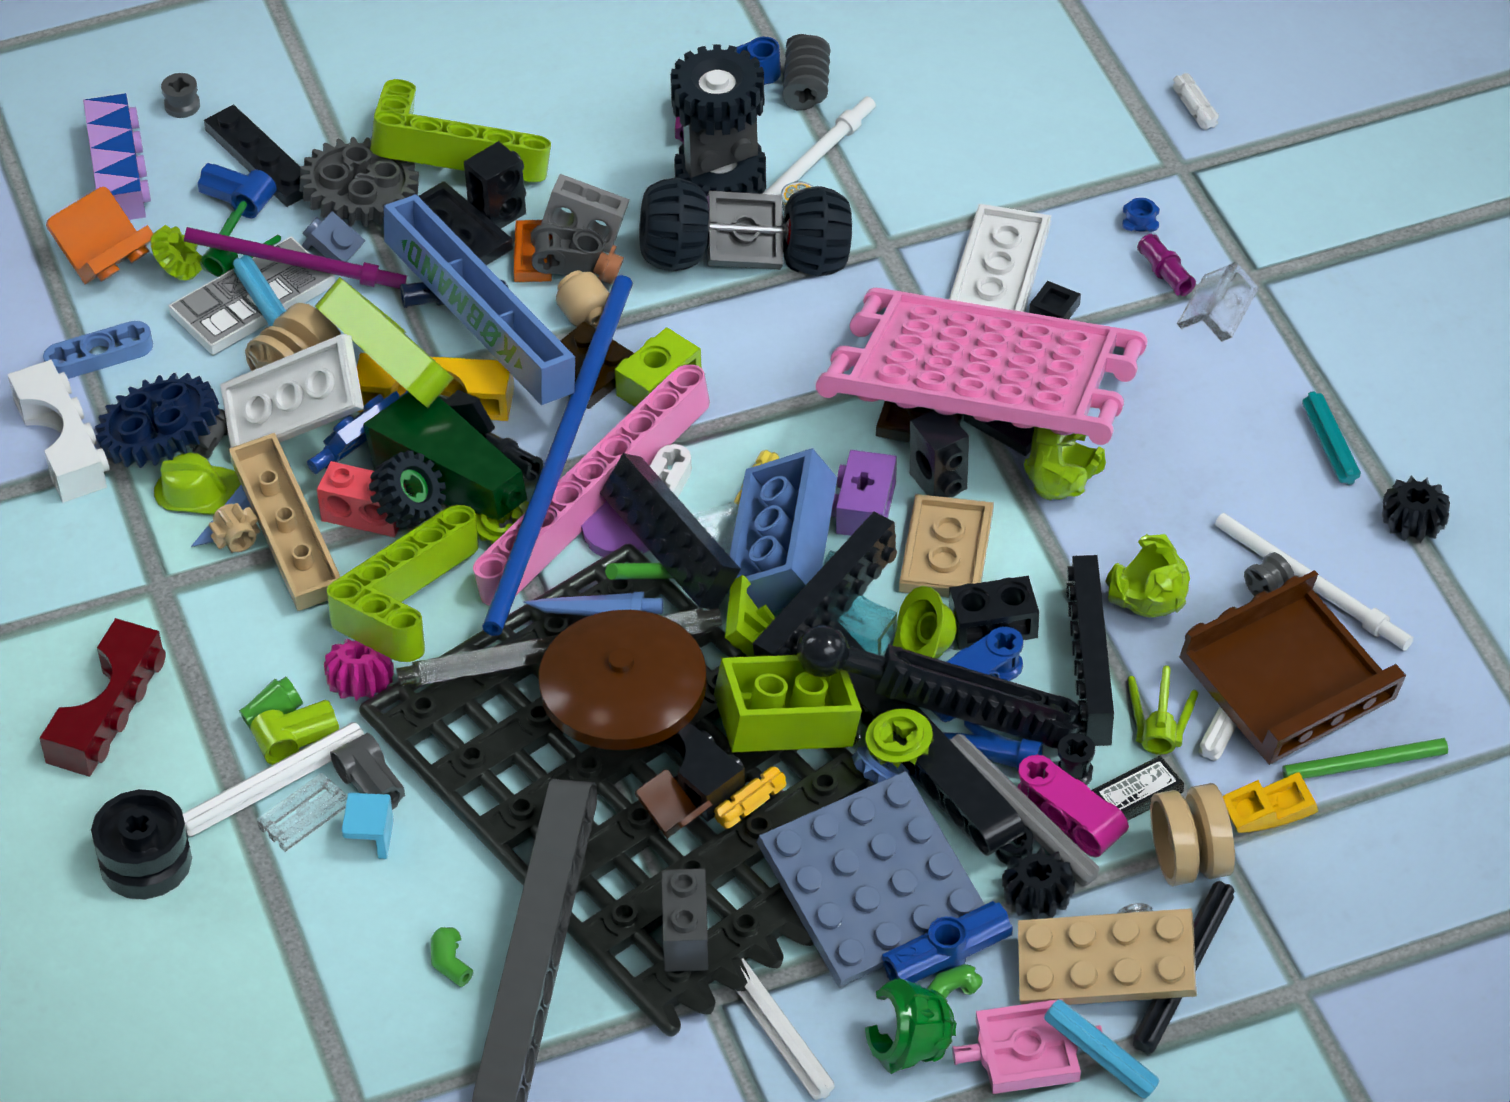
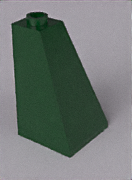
M408 392L363 423L374 471H376L375 468L400 452L413 451L414 455L421 453L425 455L423 462L431 460L435 464L431 468L432 471L436 472L439 470L442 474L437 480L438 483L445 482L446 489L440 492L446 495L443 504L449 506L465 505L474 509L476 514L481 515L482 513L489 518L500 520L528 499L522 470L439 396L427 408ZM407 484L406 492L413 494V492L410 491L412 490V488H409V484Z

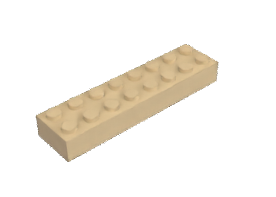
M272 433L229 448L234 470L253 512L259 519V526L297 611L328 601L327 588L333 581L340 578V574L276 434Z

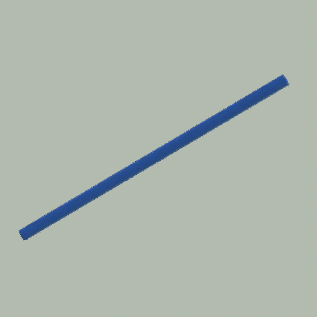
M619 275L614 280L576 379L574 393L570 395L485 617L482 628L484 632L491 636H498L503 631L633 286L632 280L627 276Z

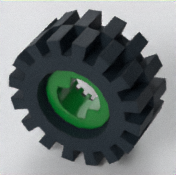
M413 451L400 452L375 468L376 471L372 472L370 477L374 481L369 484V491L376 492L375 495L370 497L372 504L379 502L381 507L376 509L379 515L386 512L388 516L385 521L389 524L396 521V527L404 528L405 526H407V529L413 528L435 516L443 507L440 504L445 502L446 495L440 493L446 489L445 482L438 483L437 480L442 476L439 470L433 472L431 468L435 464L431 460L424 463L425 455L421 453L414 455ZM404 483L406 485L409 484L408 487L412 488L410 490L413 492L412 496L405 491Z

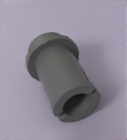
M219 409L220 414L215 416L217 424L208 426L211 433L205 436H198L199 445L189 444V447L193 448V453L209 458L222 437L228 435L224 410Z

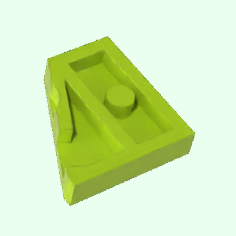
M741 575L735 579L730 588L725 638L735 648L740 649L749 657H754L753 642L770 625L775 616L766 604L757 608L747 594V588L751 583L744 575Z

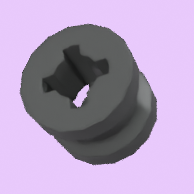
M174 73L163 80L161 89L165 97V111L168 115L176 118H186L194 115L199 110L200 99L197 94V81L193 76L187 73Z
M1275 552L1266 555L1260 565L1253 564L1244 571L1245 583L1254 597L1263 591L1270 593L1280 588L1288 579L1295 576L1287 560Z

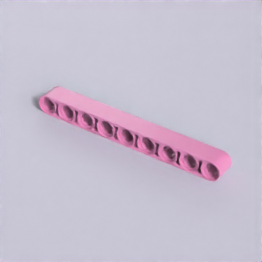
M683 365L675 369L559 480L516 595L582 532L581 525L606 502L600 492L623 453L640 456L650 466L657 452L662 447L671 445L708 409L710 400L705 373L702 368L696 365ZM524 515L497 539L473 565L479 595L482 602L490 606Z

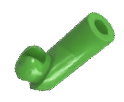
M441 927L431 937V964L451 981L463 987L472 978L473 969L456 958V949L459 947V944L456 942L461 941V935L453 927Z
M962 964L938 973L927 989L938 991L945 998L959 987L966 995H971L981 987L983 979L975 972V967Z

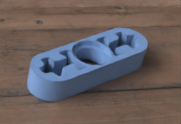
M129 321L52 344L44 351L43 359L44 362L52 360L58 374L65 372L67 378L70 379L147 355L153 348L151 330L142 321ZM97 346L108 348L102 354L95 355L89 353L92 348Z

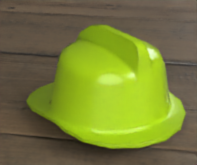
M189 452L173 457V460L162 462V476L154 486V498L158 505L166 510L214 515L220 507L226 504L241 483L234 470L212 466L205 457Z
M920 586L914 588L905 597L900 607L892 646H899L905 650L937 659L952 645L957 631V624L952 610L943 604L939 593L932 587Z

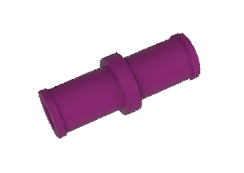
M1147 234L1138 242L1137 250L1150 262L1153 273L1158 278L1164 279L1177 296H1186L1195 288L1196 280L1181 265V259L1176 252L1169 251L1156 234Z

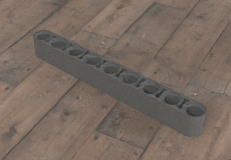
M551 779L549 782L473 1091L472 1102H527L596 811L597 788L595 782Z

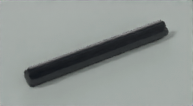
M1222 881L1213 883L1194 919L1196 970L1234 899L1233 894L1235 890L1233 886ZM1182 997L1152 1000L1133 1036V1046L1135 1049L1141 1050L1146 1054H1151L1156 1050Z

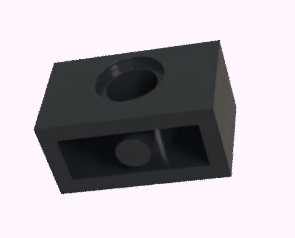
M935 410L910 420L909 474L926 495L954 497L961 491L966 490L968 483L969 435L952 415L939 414Z

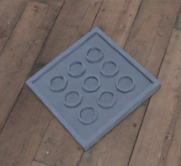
M907 771L759 835L756 842L838 987L883 968L882 954L927 933L931 923L937 918L944 916L958 918L985 905Z

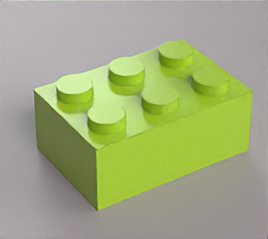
M797 655L721 658L714 697L732 752L853 747L862 710L848 671L841 670L830 677H815L803 669Z

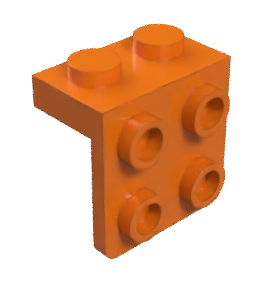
M99 187L51 216L46 222L47 229L84 284L97 277L102 282L120 270L117 266L119 263L127 258L133 263L150 252L147 245L151 242L153 232L148 225L136 231L107 187Z

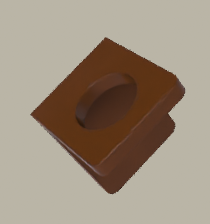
M663 770L635 791V796L667 839L713 805L708 800L696 808L669 770Z

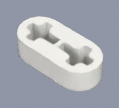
M671 444L662 447L657 452L650 467L677 498L691 475V454L686 447ZM668 465H673L671 470H668Z

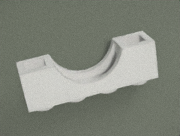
M48 360L9 373L8 379L13 400L25 425L47 426L61 433L56 442L44 450L51 480L62 502L64 503L107 488L104 472L110 470L108 460L102 448L96 450L94 447L97 444L91 424L89 422L83 424L82 422L84 414L78 398H70L69 394H72L65 372L58 374L52 360Z

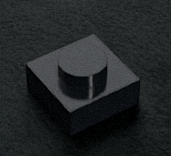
M1047 280L1031 301L1029 313L1069 320L1080 305L1081 293Z

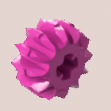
M345 639L344 644L332 645L331 652L325 655L324 671L327 684H329L331 692L339 693L340 698L352 696L356 701L360 697L365 696L372 698L375 693L382 692L387 689V685L393 683L394 663L392 659L356 640Z

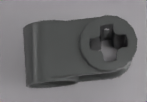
M542 224L535 227L531 232V243L535 247V252L532 255V265L534 269L544 274L568 275L577 270L593 273L597 260L605 247L604 238L596 231L590 229Z

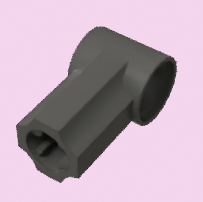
M366 733L330 752L334 768L342 781L346 784L352 782L359 793L389 794L392 810L405 797L403 785L386 765L381 748L370 733Z

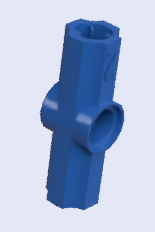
M994 901L958 918L947 916L937 918L931 923L927 933L882 954L887 978L890 981L901 978L915 983L938 971L943 972L965 964L967 957L1012 936L1013 926L1000 902L995 903Z

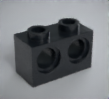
M498 141L464 161L467 200L499 228L505 227L526 214V189L523 180L524 164L518 153L510 151Z
M1029 575L949 587V608L956 618L957 631L955 639L959 650L968 648L999 627L1014 628L1020 632L1023 640L1038 638L1039 609Z

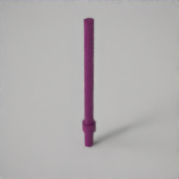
M190 227L186 228L184 242L360 280V284L375 287V284L400 289V285L407 282L408 275L380 270L379 265L364 262L362 266Z

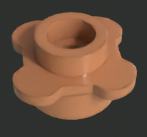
M615 245L612 246L609 254L604 252L600 254L593 273L599 275L598 278L601 282L604 281L611 285L614 283L624 260V257L614 253L617 248Z

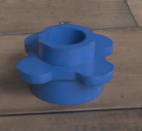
M1132 199L1123 206V213L1126 214V218L1122 221V226L1128 231H1156L1159 228L1156 216L1159 214L1160 209L1150 199Z

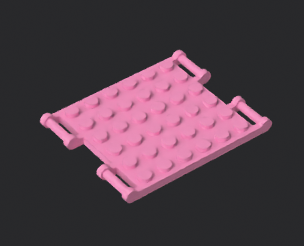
M871 288L864 296L863 308L851 319L850 330L858 337H865L870 332H873L864 349L850 346L837 347L831 355L830 367L827 372L819 376L816 382V390L825 398H831L837 393L855 395L859 399L868 402L884 400L895 402L903 408H915L918 406L930 408L943 415L959 413L971 415L975 419L984 422L994 420L1012 422L1014 426L1019 428L1041 427L1051 429L1052 432L1059 435H1071L1073 433L1087 435L1093 443L1104 445L1111 440L1114 432L1112 423L1114 418L1121 413L1124 399L1117 392L1098 389L1105 372H1110L1122 382L1131 381L1138 369L1137 359L1146 349L1147 338L1142 332L883 288ZM884 307L886 308L883 315L877 314V312L882 311ZM1115 346L1124 348L1123 355L1112 354ZM854 366L850 375L844 374L845 371ZM1091 407L1099 408L1100 414L1098 417L1087 416Z

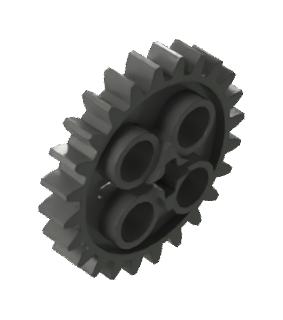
M351 137L348 144H345L338 138L336 139L335 147L325 142L323 143V151L313 149L312 157L304 158V166L300 167L299 190L303 192V201H310L311 210L321 209L320 217L322 218L327 217L333 211L341 219H347L350 227L354 225L355 221H361L364 227H368L369 220H374L380 226L383 223L384 205L415 194L418 195L419 172L415 171V163L389 159L373 154L370 151L371 140L368 137L363 143H358L355 137Z

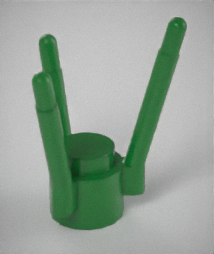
M241 201L237 209L232 211L219 234L230 236L247 207L245 201ZM276 235L263 244L274 246L281 241V236ZM209 247L202 256L201 262L207 271L220 277L235 268L233 261L238 258V253Z

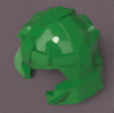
M901 978L886 982L885 985L876 991L877 999L885 1000L889 998L891 1000L897 1017V1030L894 1042L887 1033L880 1034L877 1025L865 1027L866 1040L871 1053L880 1061L883 1067L890 1074H893L899 1070L915 1066L920 1061L935 1062L940 1060L952 1043V1036H956L957 1023L947 1003L948 1000L938 991L923 988L919 984Z

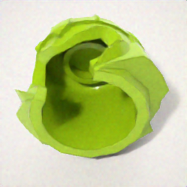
M1034 426L1031 453L1029 458L1025 459L1024 469L1035 486L1034 490L1040 497L1047 500H1060L1069 496L1075 497L1085 492L1084 488L1088 479L1105 469V449L1101 447L1090 448L1076 442V440L1085 441L1086 435L1075 433L1059 435L1052 432L1051 429Z
M1146 534L1138 541L1142 549L1126 568L1116 563L1108 573L1105 580L1109 587L1108 601L1124 609L1127 607L1135 614L1148 618L1166 616L1173 612L1178 613L1185 606V599L1189 592L1190 574L1187 565L1182 558L1180 559L1176 548L1167 535Z

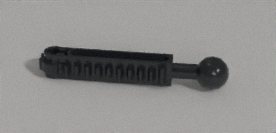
M817 625L807 629L797 644L796 654L798 661L806 672L815 677H830L841 670L875 680V694L1021 738L1043 742L1044 745L1058 749L1059 741L1064 736L1071 733H1080L1084 726L1081 724L1080 707L1069 698L1053 695L905 650L899 646L888 645L884 657L850 647L842 632L830 625Z

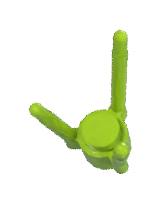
M1165 665L1162 669L1158 711L1152 712L1146 720L1144 719L1136 679L1134 676L1128 677L1129 693L1137 726L1136 742L1142 743L1144 749L1148 752L1159 755L1171 753L1175 747L1182 746L1183 733L1199 694L1197 690L1191 691L1178 723H1176L1173 715L1167 712L1171 668L1168 665Z

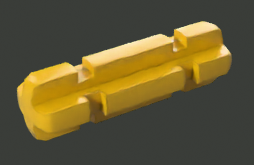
M775 766L768 768L760 774L762 779H753L730 797L732 799L731 802L725 800L715 808L714 817L716 821L725 829L733 827L741 821L740 815L746 817L769 800L770 793L775 795L786 787V776L784 773L780 772Z

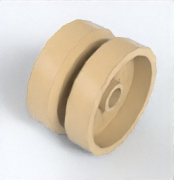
M1208 783L1192 786L1187 793L1186 799L1176 790L1154 793L1150 804L1151 829L1158 862L1167 883L1171 886L1193 883L1197 878L1199 870L1208 879L1230 876L1234 871L1235 864L1234 839L1228 810L1217 785Z

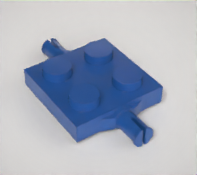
M395 391L385 399L379 394L364 405V411L354 418L352 415H349L333 428L334 432L323 441L326 445L324 449L307 461L309 469L314 474H318L322 469H327L331 461H340L367 442L363 423L408 393V391L401 396Z

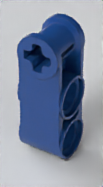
M999 627L968 648L960 650L946 662L1010 681L1017 678L1023 669V660L1019 654L1023 649V637L1014 628ZM932 711L943 722L955 719V717Z

